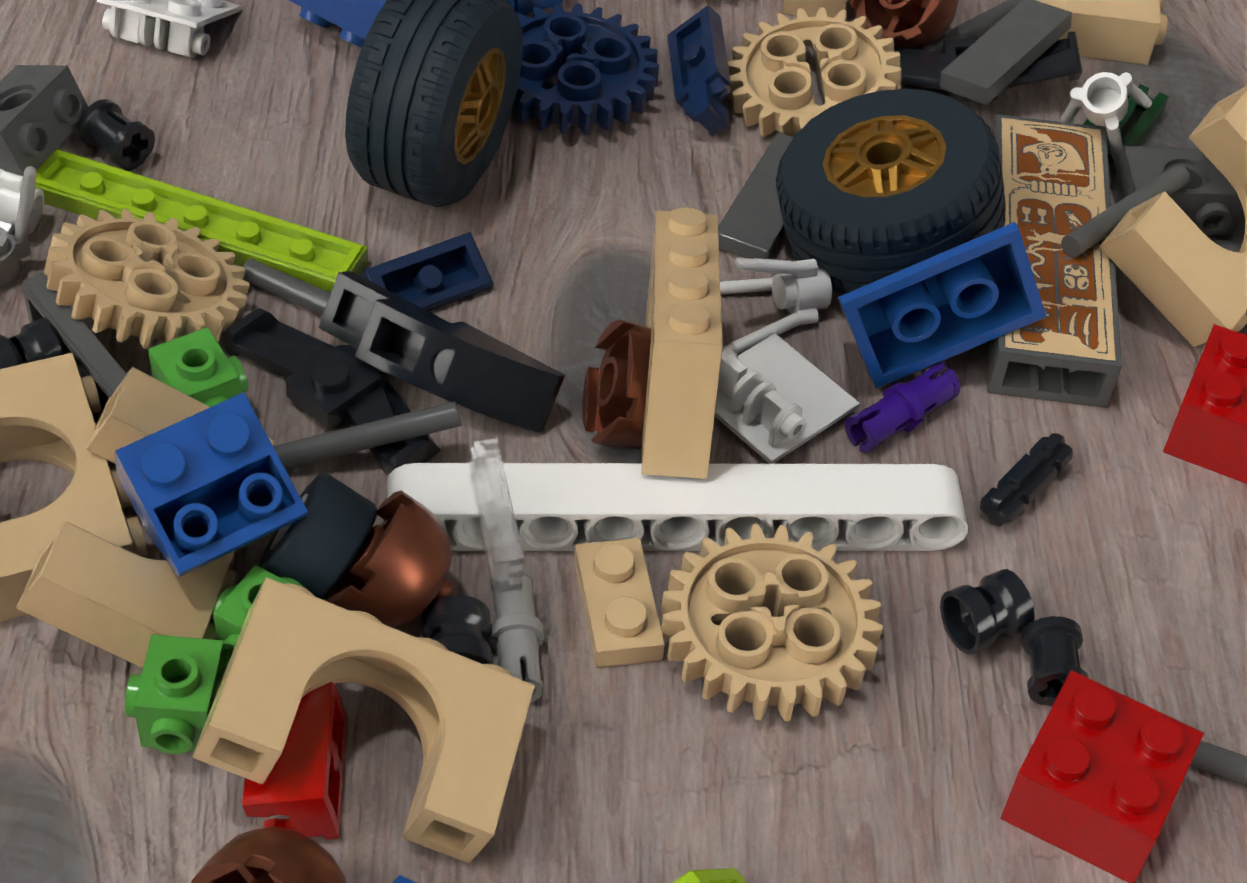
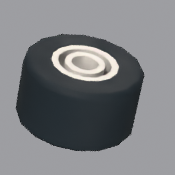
M328 473L316 476L300 495L308 510V516L277 530L258 564V567L280 578L286 577L298 581L315 597L322 600L330 594L356 558L377 517V507L373 502Z

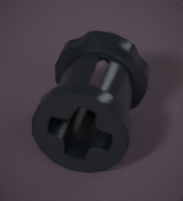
M102 99L94 102L84 111L79 120L77 131L80 140L89 147L103 149L110 154L111 161L123 170H134L141 166L154 148L155 135L153 130L140 121L132 122L123 116L121 108L111 100Z
M1050 616L1030 622L1022 630V647L1030 655L1032 676L1027 681V690L1030 699L1036 704L1053 706L1071 670L1089 678L1087 672L1080 667L1078 649L1081 648L1083 643V634L1077 622L1066 617Z

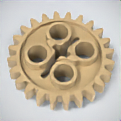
M820 7L815 17H808L805 10L800 8L797 11V19L789 20L785 15L779 13L777 14L778 25L774 27L761 21L758 23L759 36L744 33L743 46H733V60L727 61L731 81L729 85L731 91L728 94V98L732 99L733 111L735 114L743 113L744 125L746 127L759 123L760 136L762 137L771 134L775 130L789 136L796 135L811 119L831 106L855 96L882 90L901 89L900 52H894L893 38L882 39V27L880 25L866 29V17L863 15L852 22L847 21V13L843 9L834 18L827 17L825 7ZM805 47L813 49L817 84L821 89V106L816 105L814 102L809 64L806 62Z
M123 209L121 218L117 219L105 210H99L97 221L81 214L78 216L77 225L67 222L63 223L61 234H53L44 269V274L49 275L46 285L47 289L58 291L55 301L57 305H74L71 318L80 320L91 317L94 319L92 331L95 333L111 328L117 331L116 340L122 343L132 335L139 337L142 347L146 349L151 346L153 339L161 340L165 343L208 327L216 341L219 342L221 332L225 333L229 326L242 318L248 298L249 282L243 280L245 268L233 265L236 256L234 253L217 252L220 244L218 239L202 241L198 238L200 229L197 227L186 231L178 229V220L175 218H171L165 224L158 223L152 212H147L144 220L136 219L128 209Z
M752 524L750 538L742 540L732 528H728L725 532L722 547L715 541L705 537L702 539L700 556L686 551L683 554L681 570H671L668 590L663 593L660 614L663 616L661 626L663 639L670 640L667 657L669 661H684L681 677L684 682L694 681L701 677L705 679L702 698L705 700L714 697L721 691L728 694L727 711L733 713L743 701L752 703L755 720L763 718L769 705L777 706L784 721H790L794 704L799 703L811 716H818L822 697L836 706L841 705L846 687L859 690L865 670L871 671L873 668L883 625L877 622L881 603L869 599L872 581L870 579L854 580L857 568L855 560L836 564L834 562L837 548L835 544L832 543L825 546L819 552L811 548L813 533L808 531L798 542L789 541L788 531L784 525L779 526L774 538H765L760 526Z

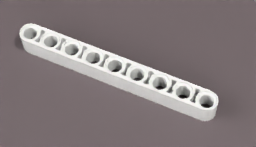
M411 463L395 468L387 479L386 499L394 492L402 490L423 504L442 523L451 542V551H575V544L640 538L643 551H701L702 539L705 537L715 541L722 547L725 532L728 528H732L742 540L749 539L752 524L760 526L765 538H774L780 525L786 526L788 539L793 542H798L807 531L813 533L811 548L817 551L832 543L837 546L836 551H935L957 545L964 540L968 533V524L958 475L953 469L938 464H709L707 479L643 475L641 474L642 463Z

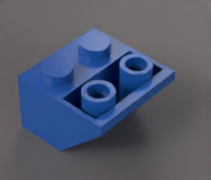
M244 392L115 451L117 476L148 536L179 578L308 516V510Z

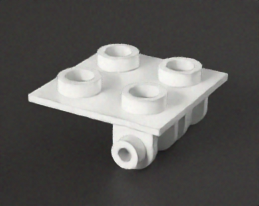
M97 0L98 3L111 6V9L108 8L103 15L102 26L110 31L112 37L135 43L140 42L145 46H151L154 43L157 49L165 50L167 48L169 52L190 58L196 57L197 54L205 55L208 52L210 36L203 33L204 25L237 13L242 9L241 5L223 0Z
M776 333L740 355H737L732 349L722 350L714 416L769 464H774L860 406L856 399Z

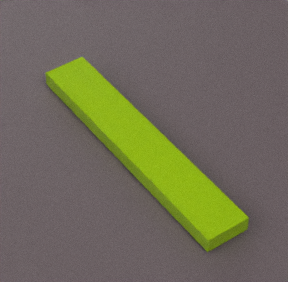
M56 149L36 170L35 188L42 189L44 192V204L78 215L83 214L94 220H97L99 210H105L115 219L121 218L123 209H128L136 219L144 220L147 212H152L156 221L165 224L171 218H175L178 220V229L186 231L194 227L199 228L198 238L202 241L218 239L220 244L217 252L234 253L236 256L233 264L243 267L247 260L254 259L330 293L332 292L338 272L352 271L360 275L368 263V246Z

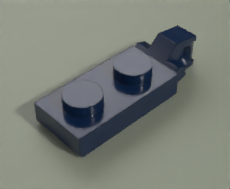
M707 5L667 35L675 101L684 108L685 114L694 122L698 121L708 130L709 135L713 137L729 125V110L722 99L730 94L731 88L729 85L731 81L721 17Z

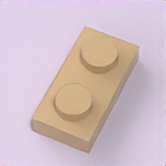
M640 538L575 544L574 564L595 667L663 661L665 644Z

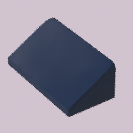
M471 232L365 269L360 275L427 311L494 286Z

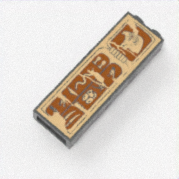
M996 114L992 132H994L999 147L1006 201L1004 226L1015 222L1020 230L1046 317L987 342V393L1107 408L1122 368L1115 263L1100 248V245L1106 238L1077 257L1068 256L1061 245V240L1064 236L1111 207L1106 127Z

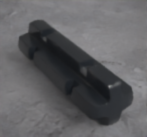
M1052 433L1049 437H1042L1030 449V455L1025 454L998 481L997 489L992 487L981 499L980 510L988 516L991 524L1002 526L1004 523L1012 522L1023 511L1024 503L1029 505L1056 477L1057 470L1061 471L1072 460L1073 448L1065 444L1064 436Z

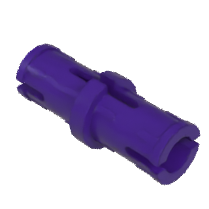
M937 363L922 375L906 384L896 383L883 391L882 395L884 397L878 402L846 419L845 431L848 439L854 446H857L868 438L866 442L860 445L859 449L861 452L868 453L894 434L902 430L906 432L914 430L923 424L924 419L922 417L926 416L927 413L959 395L960 383L958 377L951 368L937 377L946 368L945 364Z

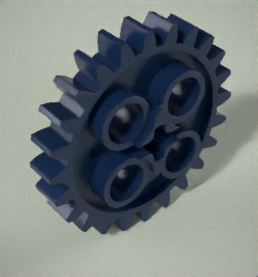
M554 3L553 13L546 14L537 6L533 7L532 18L516 13L519 16L522 28L523 51L518 87L511 111L519 109L520 123L527 122L535 117L539 119V130L543 131L551 123L559 124L561 134H567L571 125H578L586 135L590 133L591 124L597 123L606 131L611 130L612 118L626 124L629 123L631 111L643 113L645 101H653L655 87H657L658 51L657 49L650 48V36H638L639 26L637 24L622 27V15L617 14L609 19L602 18L603 10L601 7H597L591 14L583 13L582 5L578 3L573 7L572 12H565L559 3Z

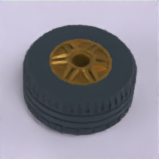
M387 0L366 36L358 57L346 110L345 139L347 153L353 167L365 182L388 192L434 207H443L459 202L470 194L489 167L499 147L509 121L521 71L523 51L522 28L519 16L506 0Z
M914 89L882 90L855 96L829 107L811 119L794 136L783 154L777 169L775 181L779 205L794 259L796 261L815 259L817 266L830 275L832 290L842 294H847L1004 227L1006 201L999 147L994 132H992L982 117L954 98L932 91Z

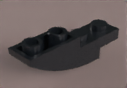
M352 271L338 272L319 325V329L357 349L355 357L398 379L445 400L456 401L458 405L535 432L544 430L565 377L561 372L463 321L450 323Z

